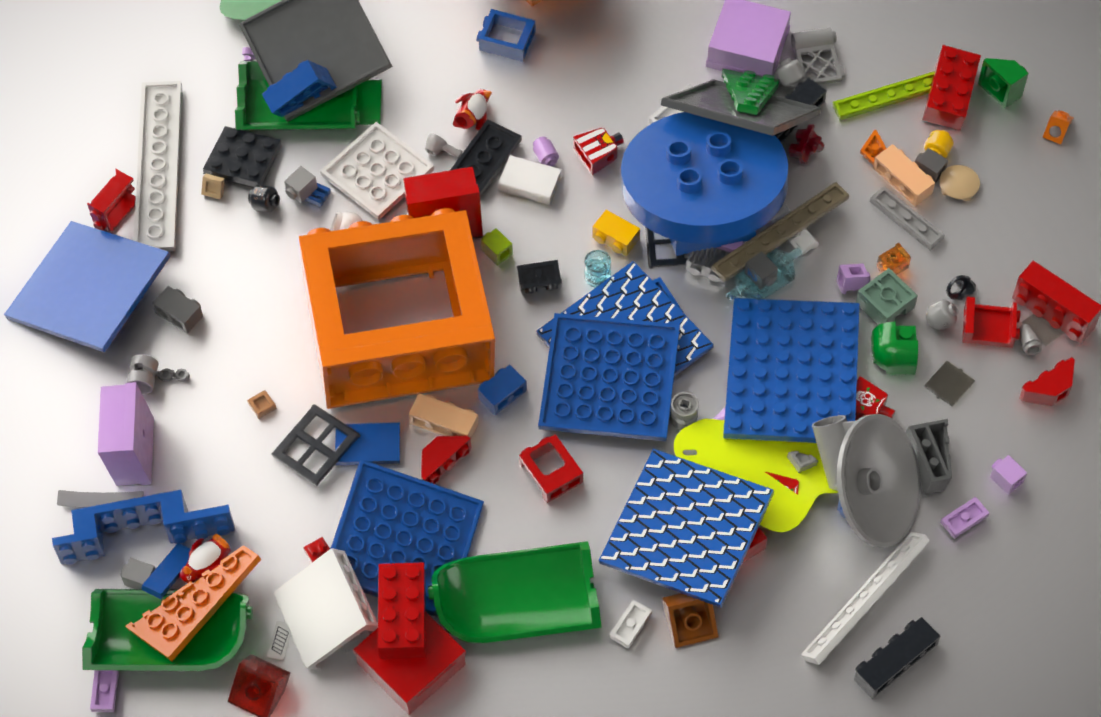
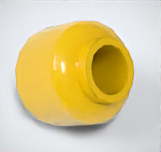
M935 130L928 136L924 144V150L926 151L930 148L946 158L953 147L954 141L947 131Z

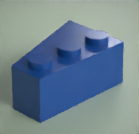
M306 60L301 62L292 72L286 73L280 81L270 85L262 95L271 112L283 117L304 106L303 101L313 96L317 99L320 97V92L329 87L333 90L337 86L327 68Z

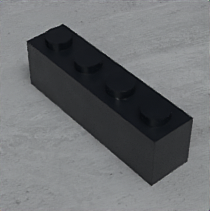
M808 77L803 83L800 82L791 94H787L784 98L820 107L825 102L827 90ZM801 124L775 134V136L782 143Z
M922 617L916 622L914 620L910 621L905 626L903 633L900 635L897 633L892 636L885 648L879 647L872 654L873 658L868 662L862 661L855 668L854 681L872 699L938 645L941 636Z

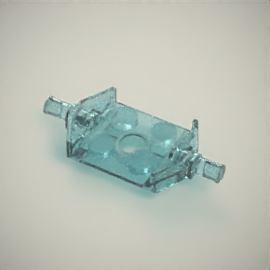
M797 247L790 253L774 249L766 256L778 267L776 281L771 286H766L760 290L745 274V270L734 276L736 286L733 290L726 293L727 299L732 301L739 295L749 299H765L795 280L793 260L803 255L801 249Z

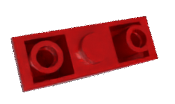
M1071 357L1066 361L1061 360L1055 365L1054 369L1042 372L1035 381L1026 382L1021 388L1022 391L1019 399L1022 402L1053 406L1066 398L1072 388L1075 359Z
M437 436L422 449L421 479L436 484L441 475L446 471H451L461 457L465 458L470 453L472 448L471 438L469 436Z

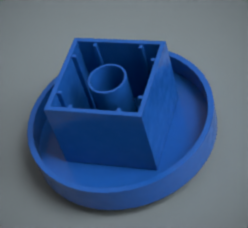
M681 112L655 121L640 131L629 143L621 163L622 194L627 208L642 225L670 239L676 256L688 254L692 251L696 252L697 250L701 251L702 249L706 250L707 248H717L742 241L746 242L756 236V231L766 225L782 207L788 190V159L781 142L775 135L772 136L691 113Z

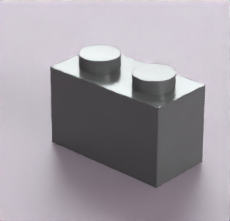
M169 285L152 302L157 315L186 334L203 317L199 302L195 299L190 300L181 290L173 289Z

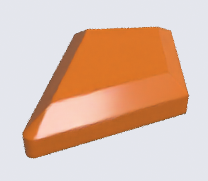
M877 130L873 131L860 150V153L873 166L875 157L887 149Z

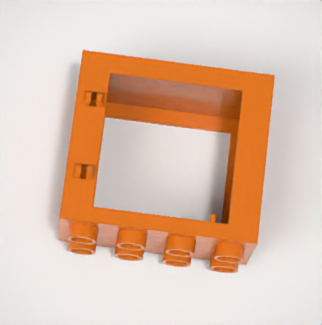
M443 208L435 211L431 216L413 218L410 215H399L386 223L372 225L370 222L360 221L352 224L348 229L330 231L327 228H316L309 231L307 235L299 236L303 280L327 409L476 385L486 380L489 381L494 377L495 336L466 210L455 212L453 209ZM433 272H444L453 317L344 335L336 287L428 273L429 278L432 279L434 278Z

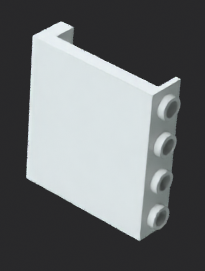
M331 548L273 592L276 604L281 609L285 618L284 622L293 636V643L300 652L301 661L308 669L321 670L320 662L364 630L373 632L378 628L377 620L345 551Z

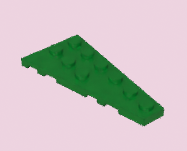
M722 68L721 77L724 78L723 81L726 83V88L729 94L732 95L731 99L734 100V106L739 112L757 115L779 87L780 80L775 79L773 75L765 74L759 76L753 71H744L743 73Z

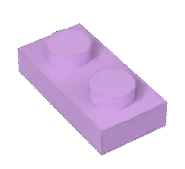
M974 497L943 517L940 523L955 539L989 516V512Z
M119 670L94 671L90 704L91 712H114Z

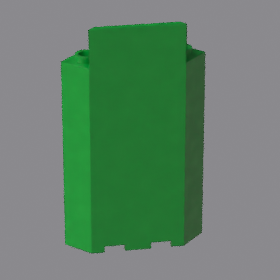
M240 61L238 64L239 84L236 87L237 107L235 109L236 130L355 128L356 125H373L375 122L381 123L382 79H369L287 122L284 116L280 117L271 112L262 95L269 85L258 62Z

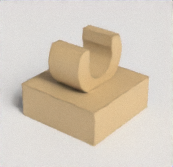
M205 174L202 178L201 195L221 199L223 197L225 178Z

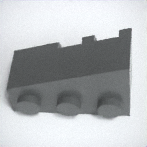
M948 419L912 425L906 430V434L916 453L921 487L925 495L945 491L952 479L951 456L948 447L950 442L947 432Z

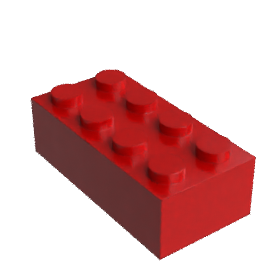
M942 45L922 118L923 121L961 131L966 118L981 55Z
M1034 260L1018 277L1012 299L1017 304L1026 307L1035 316L1044 319L1053 328L1059 329L1071 340L1077 341L1080 344L1095 329L1101 314V305Z
M424 563L379 564L378 652L380 659L426 657V574Z

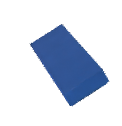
M177 543L142 584V590L162 599L180 577L179 574L182 568L188 562L191 548Z

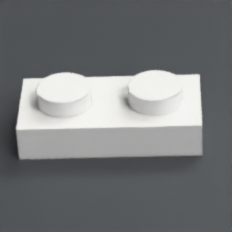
M632 600L609 634V638L629 649L651 616L652 610Z

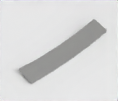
M58 490L57 505L85 508L143 497L144 491L101 493Z

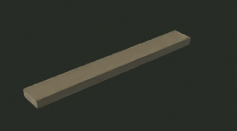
M837 182L833 183L714 263L711 269L724 283L745 270L748 260L761 251L767 255L848 200L849 194Z

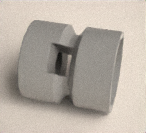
M147 355L133 356L126 383L136 382L142 394L151 393L159 366L158 361Z
M680 392L672 398L670 420L672 425L679 430L697 422L699 402L694 394Z

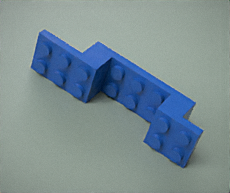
M180 489L71 510L74 534L52 538V545L60 563L72 565L77 561H92L105 556L102 536L104 532L114 533L119 529H135L140 525H156L163 521L170 544H182L187 540L206 539L214 534L227 535L235 531V525L229 504L188 512L182 490Z

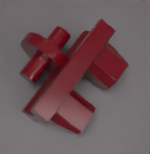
M808 124L806 129H798L795 138L800 143H792L788 149L791 157L799 158L800 164L806 165L811 154L814 155L816 152H822L824 149V143L821 141L822 137L815 133L814 124Z

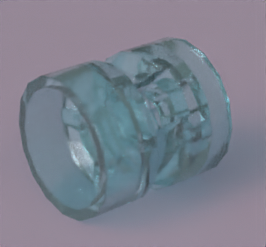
M593 250L586 255L584 260V278L588 285L597 287L611 277V258L608 253L602 250Z

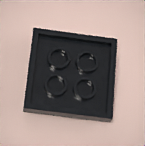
M225 126L203 167V174H210L252 187L262 185L281 147V140Z

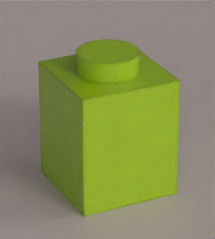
M497 228L487 232L481 239V251L497 266L513 255L512 243Z

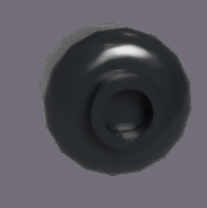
M256 185L250 190L248 201L254 210L272 212L279 205L280 196L272 186Z

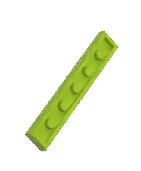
M935 71L832 102V107L839 120H844L929 94Z

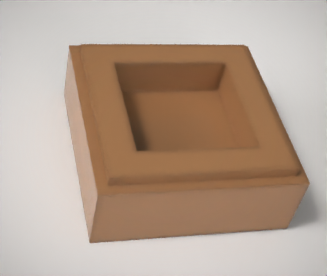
M266 390L247 400L248 405L258 419L277 409Z

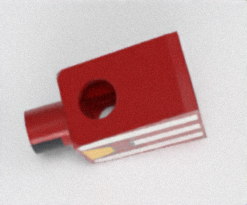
M605 128L595 129L573 137V148L592 175L615 161L618 157L617 146L624 143L623 137L619 132L610 136Z

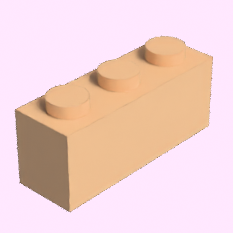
M892 144L875 157L873 169L915 207L933 194L935 182L928 174L926 175L917 163L912 162L901 149Z
M419 393L409 412V422L411 425L442 436H469L472 439L479 424L478 414L473 410L456 407L451 402L437 400L429 394L423 395Z

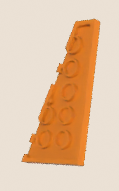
M243 545L221 560L219 566L211 571L209 569L202 573L203 577L194 583L190 581L164 599L161 605L152 612L148 610L142 614L143 618L134 624L130 622L125 627L167 659L173 661L262 559Z

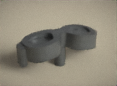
M165 368L157 372L158 378L162 381H171L173 379L187 381L190 378L189 372L185 369H178L175 373L174 370Z

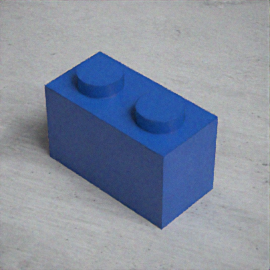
M509 364L507 367L499 369L489 381L486 380L480 384L478 399L495 416L527 391V381Z

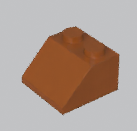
M682 593L662 598L666 621L675 648L719 637L712 604Z

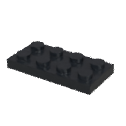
M487 119L450 170L473 167L481 197L509 159V156L522 141V135Z

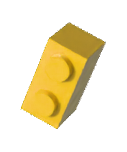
M605 210L592 226V238L600 244L607 245L614 252L621 253L627 257L640 240V228Z

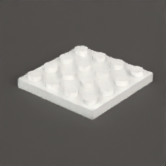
M375 122L327 164L320 173L323 178L379 220L405 197L403 178L430 174L434 171V165L379 123Z

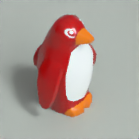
M478 89L474 93L462 94L457 98L455 103L460 102L454 117L453 126L469 129L476 124L475 130H480L486 122L487 102L492 92Z
M214 534L213 538L203 543L204 538H200L192 545L188 562L179 574L184 582L189 583L191 581L193 583L203 577L202 573L208 569L211 571L219 566L221 560L230 554L229 544L220 535Z

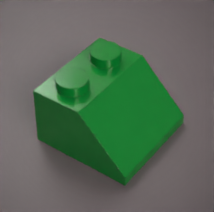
M986 58L983 60L978 84L1001 106L1007 108L1023 96L1029 73L1015 60Z

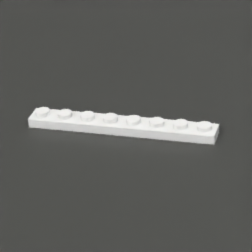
M911 532L804 650L801 656L805 661L819 665L826 660L828 654L841 643L844 636L855 627V624L869 611V608L882 597L886 589L896 581L903 570L909 567L911 561L923 551L929 542L925 534Z

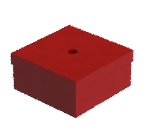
M473 167L403 178L408 215L413 218L431 216L435 211L443 208L453 209L455 212L466 210L472 238L483 236L480 192L478 184H476Z
M427 612L425 658L380 659L378 652V628L353 649L358 665L408 715L414 712L466 665V650Z

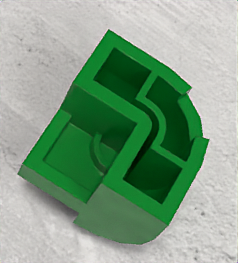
M895 321L876 326L871 334L873 363H876L879 368L885 370L886 374L915 375L918 364L916 326H896Z

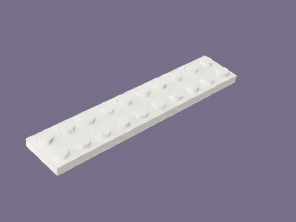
M181 81L142 82L134 241L172 252L175 251L182 83Z

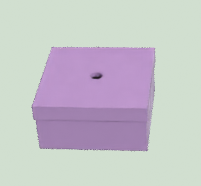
M725 0L708 46L706 67L720 71L723 68L743 73L744 71H753L759 76L765 74L774 76L790 31L791 12L746 0Z
M132 382L125 383V385L101 387L98 455L116 486L152 484L154 417L137 383Z

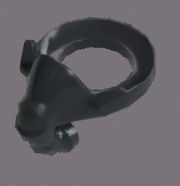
M960 275L950 281L946 294L950 299L962 300L965 295L973 294L976 291V284L969 276ZM955 282L958 285L962 284L958 291L951 293V287Z

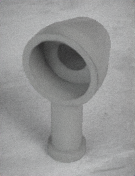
M430 133L427 138L425 150L433 156H436L443 150L459 159L463 152L447 144L443 138L436 134Z

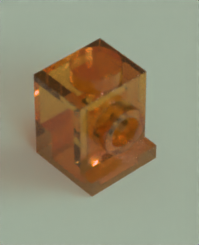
M898 242L895 244V247L878 256L877 268L880 273L890 268L897 275L909 268L911 256Z

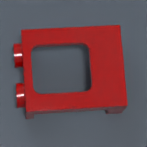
M556 434L543 438L539 444L527 447L519 454V465L521 468L525 466L542 490V497L546 503L583 483L582 470ZM555 449L565 465L548 475H544L534 460Z

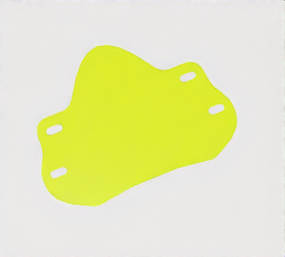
M701 419L683 428L675 437L674 452L676 457L773 489L774 495L760 523L761 526L771 531L782 533L792 530L802 522L819 495L823 493H838L837 490L830 489L828 486L817 443L723 438L724 420ZM696 450L697 455H684L683 451ZM799 451V453L814 456L818 463L816 466L798 473L787 458L788 452ZM765 472L797 479L799 481L798 495Z

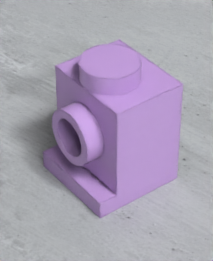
M863 263L839 265L836 282L842 294H846L849 290H859L870 282V273L866 271Z

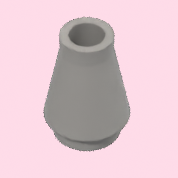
M1029 324L1021 325L1019 328L1022 351L1028 356L1040 353L1042 350L1041 340Z

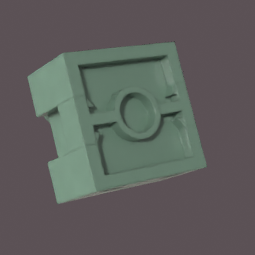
M888 268L858 290L856 303H860L859 307L876 324L880 325L886 322H894L898 315H906L915 308L918 295Z

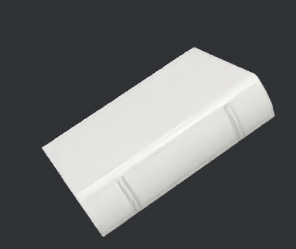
M510 155L499 180L498 191L551 205L561 180V169Z

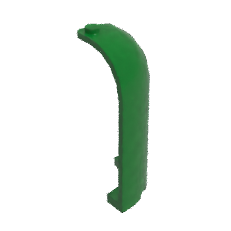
M588 541L457 559L435 570L431 578L432 586H428L429 600H434L440 623L451 635L470 643H491L602 628L596 588H594V582L590 583V578H594Z
M95 589L91 593L89 620L94 625L93 631L87 633L86 641L82 647V670L204 671L219 668L231 660L243 644L247 621L253 618V607L249 606L247 595L233 592L176 658L170 661L131 633L125 626L130 622L134 624L143 618L142 614L148 610L152 612L161 605L164 599L176 592L177 589H169L162 599L142 589Z

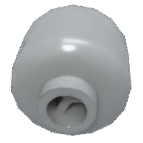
M786 58L779 62L780 66L776 69V73L784 87L788 86L791 89L800 82L803 83L802 79L805 77V73L798 60Z
M941 300L928 307L926 320L931 328L943 330L956 323L959 312L954 303L951 304L947 300Z

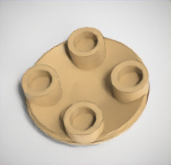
M954 165L946 168L941 173L939 179L943 195L964 201L971 200L980 187V179L977 173L963 165Z

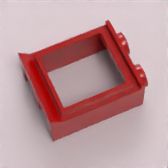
M116 168V175L94 197L91 204L87 203L94 228L113 233L133 210L136 196L132 195L135 187L131 185L134 178Z

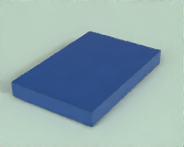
M400 422L346 424L360 433V438L353 443L336 463V466L358 465L360 459L377 465L400 464ZM337 429L335 434V450L347 437Z

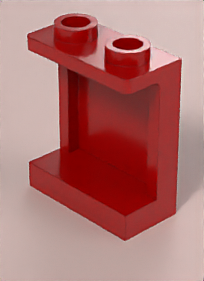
M967 297L964 305L962 343L1013 348L1015 340L1019 341L1020 328H1017V323L1020 322L1021 310H1017V302H1013L1012 307L1009 308L975 304V297Z

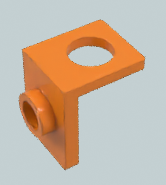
M1054 111L1050 116L1043 138L1062 144L1068 126L1074 117L1069 116L1064 111ZM1058 126L1061 129V135L1053 137L1050 134L1051 127Z

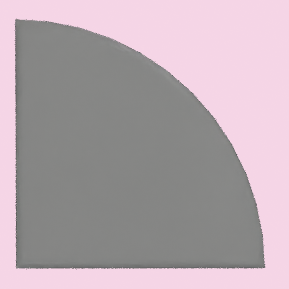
M791 451L787 455V458L798 473L812 468L818 463L814 456L810 454L808 456L799 453V451Z

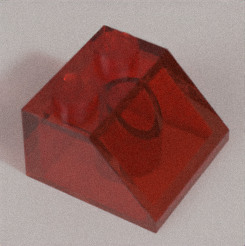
M251 654L239 663L227 702L258 717H270L285 692L291 672Z

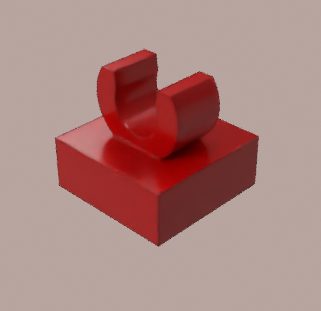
M323 537L303 547L311 563L330 550Z

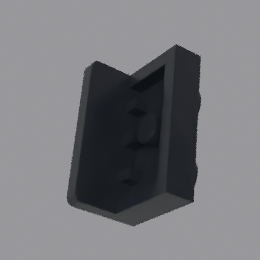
M558 260L517 266L520 291L525 290L526 294L538 292L537 288L543 287L546 290L558 289V285L562 284Z

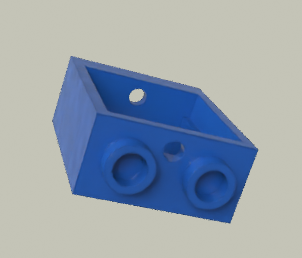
M491 9L489 15L484 18L482 31L479 30L476 41L479 42V50L523 62L536 33L535 20ZM493 24L523 31L518 43L513 44L488 37Z

